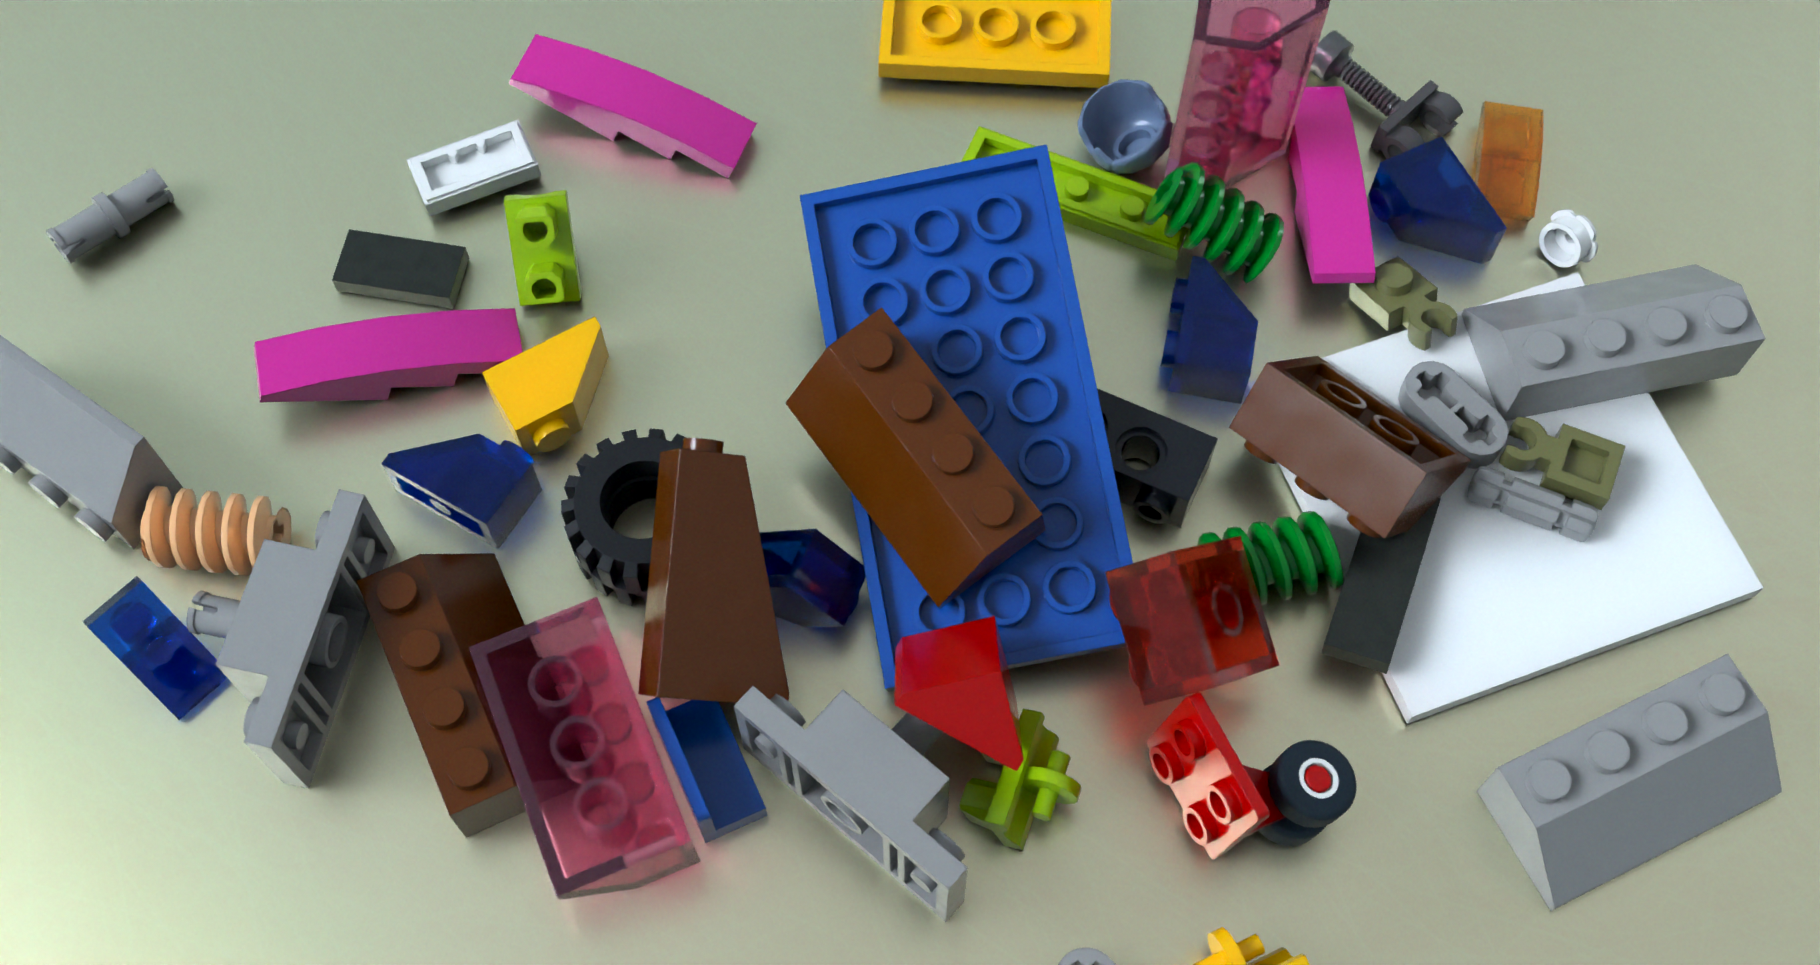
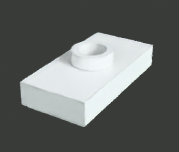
M519 120L406 159L429 216L541 176L538 163Z

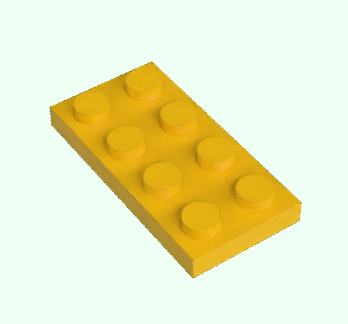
M883 0L878 62L879 77L1100 88L1108 85L1110 77L1111 0Z

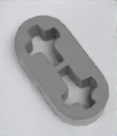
M1436 361L1421 362L1413 366L1408 372L1398 396L1400 408L1405 415L1471 459L1467 468L1476 469L1493 463L1506 444L1509 433L1507 423L1502 415L1460 375L1444 363ZM1433 386L1441 391L1439 398L1432 396L1427 400L1418 394L1421 388L1429 390ZM1479 429L1487 435L1485 441L1477 440L1473 444L1464 438L1467 431L1474 433Z

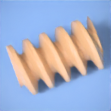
M155 486L151 490L140 526L143 556L148 561H152L157 567L173 568L178 564L183 570L198 571L204 567L211 573H224L229 569L234 575L243 576L251 574L264 539L290 544L292 532L291 515L288 509L282 507L277 512V515H272L271 501L267 496H257L253 501L250 512L247 513L246 499L243 494L232 493L227 499L224 510H222L219 493L216 491H206L201 497L197 508L196 495L193 489L181 488L177 492L172 504L171 493L168 487Z

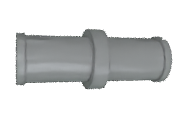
M153 168L146 170L145 174L108 196L101 192L92 197L93 205L58 226L46 230V233L51 241L56 242L54 246L64 259L71 264L76 258L114 235L119 239L131 233L129 226L165 204H170L174 201V197L171 191H165V188L168 186Z

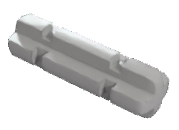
M1480 466L1471 479L1467 498L1471 502L1490 509L1493 503L1501 506L1500 512L1549 531L1554 525L1560 528V535L1579 542H1585L1596 526L1598 510L1590 504L1573 499L1572 504L1563 502L1565 499L1563 494L1514 477L1513 481L1509 482L1504 480L1505 473L1487 466Z

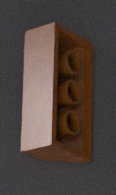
M882 307L829 345L786 401V405L939 609L1045 531L1042 513Z
M494 553L418 554L357 580L449 816L466 838L592 781Z

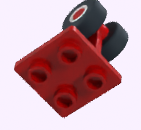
M1200 692L1185 697L1147 740V746L1150 750V763L1155 774L1164 784L1171 787L1183 809V820L1188 833L1196 843L1204 846L1208 855L1213 860L1226 854L1243 838L1257 831L1267 839L1280 845L1297 846L1304 844L1318 835L1327 825L1342 816L1351 807L1355 799L1356 777L1351 764L1339 750L1322 741L1304 740L1291 745L1279 755L1273 764L1263 771L1243 765Z

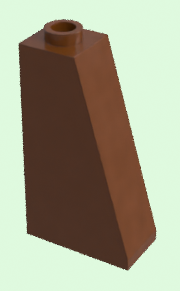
M684 438L683 448L660 452L638 694L661 698L737 703L754 686L769 700L775 694H778L789 702V688L746 457L723 453L724 442Z

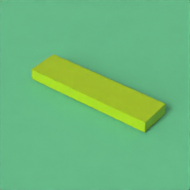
M979 126L961 162L1036 146ZM1048 151L1061 216L1064 222L1176 262L1188 229L1183 227L1173 237H1166L1164 235V228L1168 216L1165 214L1152 225L1144 223L1146 210L1157 189Z

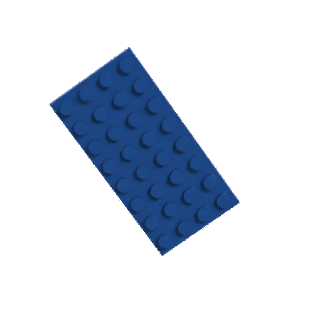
M1047 144L799 195L826 349L882 307L1042 513L1045 525L1043 533L939 609L851 492L885 689L888 692L895 691V648L902 637L992 616L996 618L1008 669L1148 643L1144 614Z

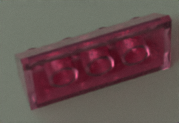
M1197 0L1172 122L1173 127L1164 179L1176 168L1183 167L1190 162H1195L1203 166L1205 177L1217 175L1222 178L1226 190L1285 154L1330 0Z
M598 597L469 647L551 883L559 900L637 889L701 862Z

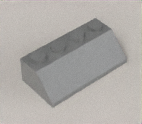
M1696 264L1465 308L1461 314L1497 411L1505 421L1516 419V417H1527L1734 376L1741 371L1766 339L1742 285Z
M0 335V466L12 475L20 468H23L34 476L28 484L48 502L60 508L68 501L80 510L74 516L76 520L96 537L106 542L113 534L134 549L141 542V519L151 490L155 486L168 487L173 504L177 492L183 488L144 436Z
M1728 654L1499 766L1477 790V793L1550 911L1782 792L1768 711Z

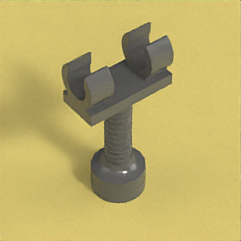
M1336 30L1330 32L1313 49L1307 59L1306 68L1324 82L1332 77L1340 78L1346 85L1349 84V87L1353 88L1357 94L1362 95V98L1370 102L1372 106H1375L1377 110L1379 109L1381 113H1384L1383 115L1388 116L1379 125L1370 146L1378 153L1382 151L1385 158L1394 167L1400 170L1409 169L1421 158L1418 153L1426 145L1420 134L1408 126L1419 117L1422 124L1431 133L1437 136H1445L1458 124L1455 120L1463 113L1461 105L1450 94L1439 92L1437 90L1439 86L1432 80L1428 81L1407 101H1401L1399 96L1397 97L1393 91L1388 90V87L1384 86L1381 82L1379 83L1378 79H1375L1373 75L1366 72L1362 66L1353 61L1351 54L1354 50V45Z

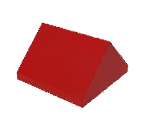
M995 616L902 637L895 648V706L1017 771L1024 761L1017 700Z

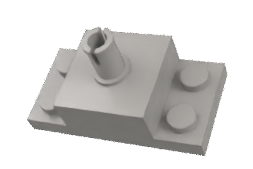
M340 489L331 511H325L318 521L315 532L316 550L264 539L241 600L199 591L193 597L192 602L193 604L203 606V611L189 607L186 619L187 629L191 633L198 635L202 633L225 638L215 665L250 702L244 719V734L246 736L244 743L283 783L308 789L371 617L357 580L388 568L395 550V546L366 496Z
M752 686L734 705L744 749L941 919L947 922L964 902L968 867L961 862L965 857L961 848L945 833L937 829L947 818L950 778L923 756L942 735L943 731L908 712L890 729L843 689L814 721L804 729L802 728L806 723L804 717L790 702L778 694H775L769 700Z

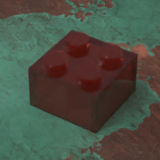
M1241 536L1171 551L1105 572L1110 588V606L1113 614L1120 622L1129 653V671L1134 683L1139 687L1144 706L1215 688L1279 666Z

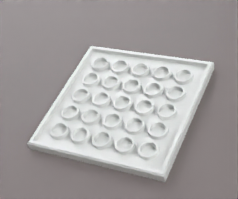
M1577 272L1481 305L1585 286V283ZM1463 311L1457 313L1456 335L1448 337L1438 328L1430 327L1432 329L1431 346L1425 351L1411 344L1407 336V329L1322 358L1404 415L1405 413L1400 408L1398 400L1400 388L1412 367L1426 361L1444 363L1453 369L1497 410L1461 316ZM1256 380L1246 384L1244 390L1245 397L1249 394ZM1433 386L1429 390L1421 388L1418 394L1427 400L1432 396L1439 398L1441 391ZM1649 392L1526 417L1541 424L1546 430L1547 435L1555 437L1564 423L1626 446L1610 499L1602 510L1597 509L1598 519L1596 526L1585 542H1579L1560 535V528L1554 525L1549 531L1500 512L1501 506L1493 503L1490 509L1471 502L1467 498L1468 487L1478 468H1466L1442 494L1387 674L1382 673L1407 724L1755 597L1764 588ZM1515 419L1506 421L1508 431ZM1479 429L1474 433L1467 431L1464 438L1473 444L1477 440L1485 441L1487 435ZM1508 435L1507 442L1494 462L1487 467L1505 473L1504 480L1512 482L1514 477L1539 486L1543 475L1542 471L1532 468L1528 471L1517 472L1509 470L1499 463L1500 456L1507 445L1515 446L1521 450H1529L1528 445L1523 440ZM1279 464L1302 512H1316L1328 526L1340 554L1344 584L1360 531L1348 522L1346 518L1348 515L1347 511L1330 499L1320 500L1304 492L1294 481L1296 475ZM1565 497L1563 502L1572 504L1573 500Z

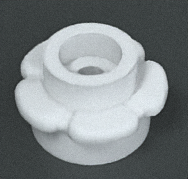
M1570 209L1555 212L1551 216V223H1548L1539 235L1542 253L1552 264L1559 267H1571L1579 264L1580 261L1587 263L1595 257L1598 250L1597 234L1593 223L1584 215H1575Z

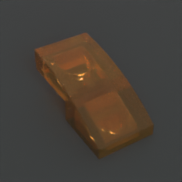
M1488 101L1483 102L1474 161L1478 162L1470 213L1528 222L1535 217L1543 146V109Z

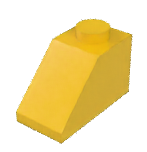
M595 316L482 372L495 405L526 458L540 451L550 452L558 449L571 438V435L581 431L609 357L601 325Z

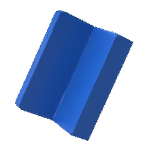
M660 697L646 702L656 730L705 843L768 816L763 800L718 701L690 700L665 711Z

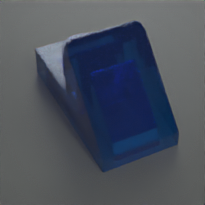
M137 576L82 621L178 720L183 718L227 679L224 673L215 665L217 659Z

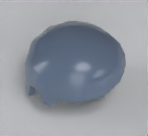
M1120 79L1100 87L1084 103L1077 122L1078 132L1090 155L1098 165L1108 172L1114 171L1117 174H1134L1152 166L1169 148L1173 127L1168 109L1153 87L1145 81Z

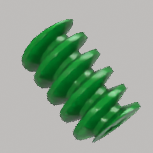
M1195 162L1178 167L1169 173L1151 199L1144 216V223L1148 225L1154 224L1163 214L1168 216L1164 228V235L1168 238L1173 237L1183 227L1187 228L1188 230L1183 242V247L1187 250L1194 249L1203 239L1207 241L1203 252V260L1207 263L1213 262L1222 252L1226 253L1227 255L1222 266V272L1226 275H1232L1242 264L1245 265L1246 268L1243 276L1245 284L1254 280L1269 264L1281 244L1284 233V222L1276 213L1264 215V208L1259 202L1253 200L1245 202L1242 191L1237 188L1225 190V183L1222 178L1217 175L1205 177L1203 166Z
M1314 511L1302 512L1297 522L1291 517L1282 516L1273 522L1272 528L1266 522L1258 521L1250 525L1247 534L1240 527H1230L1223 533L1222 540L1213 532L1203 533L1198 539L1196 548L1197 582L1203 603L1208 612L1213 616H1216L1217 597L1220 595L1225 596L1233 611H1239L1242 608L1243 590L1249 589L1256 604L1262 606L1267 603L1268 585L1271 584L1275 585L1281 599L1284 601L1292 598L1294 579L1300 580L1308 595L1316 594L1318 590V574L1323 573L1330 587L1334 590L1340 589L1343 585V570L1337 545L1323 518Z

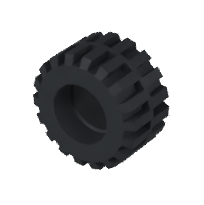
M651 428L648 437L638 438L636 429L622 432L624 441L614 445L609 437L596 444L599 454L593 458L585 453L576 463L580 477L568 476L564 486L568 499L561 500V514L565 522L564 528L582 573L587 580L593 579L596 589L602 594L608 596L615 590L619 603L633 606L636 597L644 598L645 605L647 603L653 537L645 539L630 538L619 534L613 528L619 516L628 507L643 500L656 499L660 452L683 448V439L686 438L676 434L672 441L666 440L664 430Z

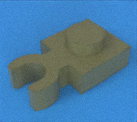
M1399 256L1375 267L1374 283H1350L1349 299L1386 331L1401 324L1408 329L1407 336L1409 341L1421 350L1425 351L1431 346L1432 329L1430 327L1442 330L1448 337L1456 335L1458 318L1456 311L1445 303L1437 302L1438 288Z
M1516 417L1509 429L1508 435L1523 440L1528 445L1529 450H1521L1515 446L1507 445L1500 456L1499 463L1507 469L1517 472L1528 471L1532 468L1543 472L1539 486L1563 494L1571 500L1576 499L1602 510L1610 499L1626 446L1564 423L1555 437L1547 435L1546 430L1537 421L1526 417Z

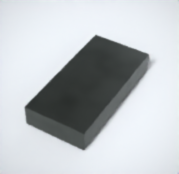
M349 229L332 282L336 290L340 292L454 309L469 256L466 247Z

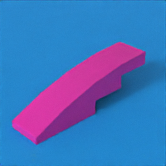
M535 34L509 81V84L612 141H614L619 131L668 159H671L677 150L726 178H729L757 124L697 92L647 70L590 49Z
M1343 86L1285 87L1283 110L1291 136L1288 159L1297 190L1294 213L1312 283H1374L1376 271L1363 171Z
M515 308L449 310L387 316L318 327L257 341L254 344L260 402L388 400L391 388L453 387L458 374H482L483 371L523 352Z

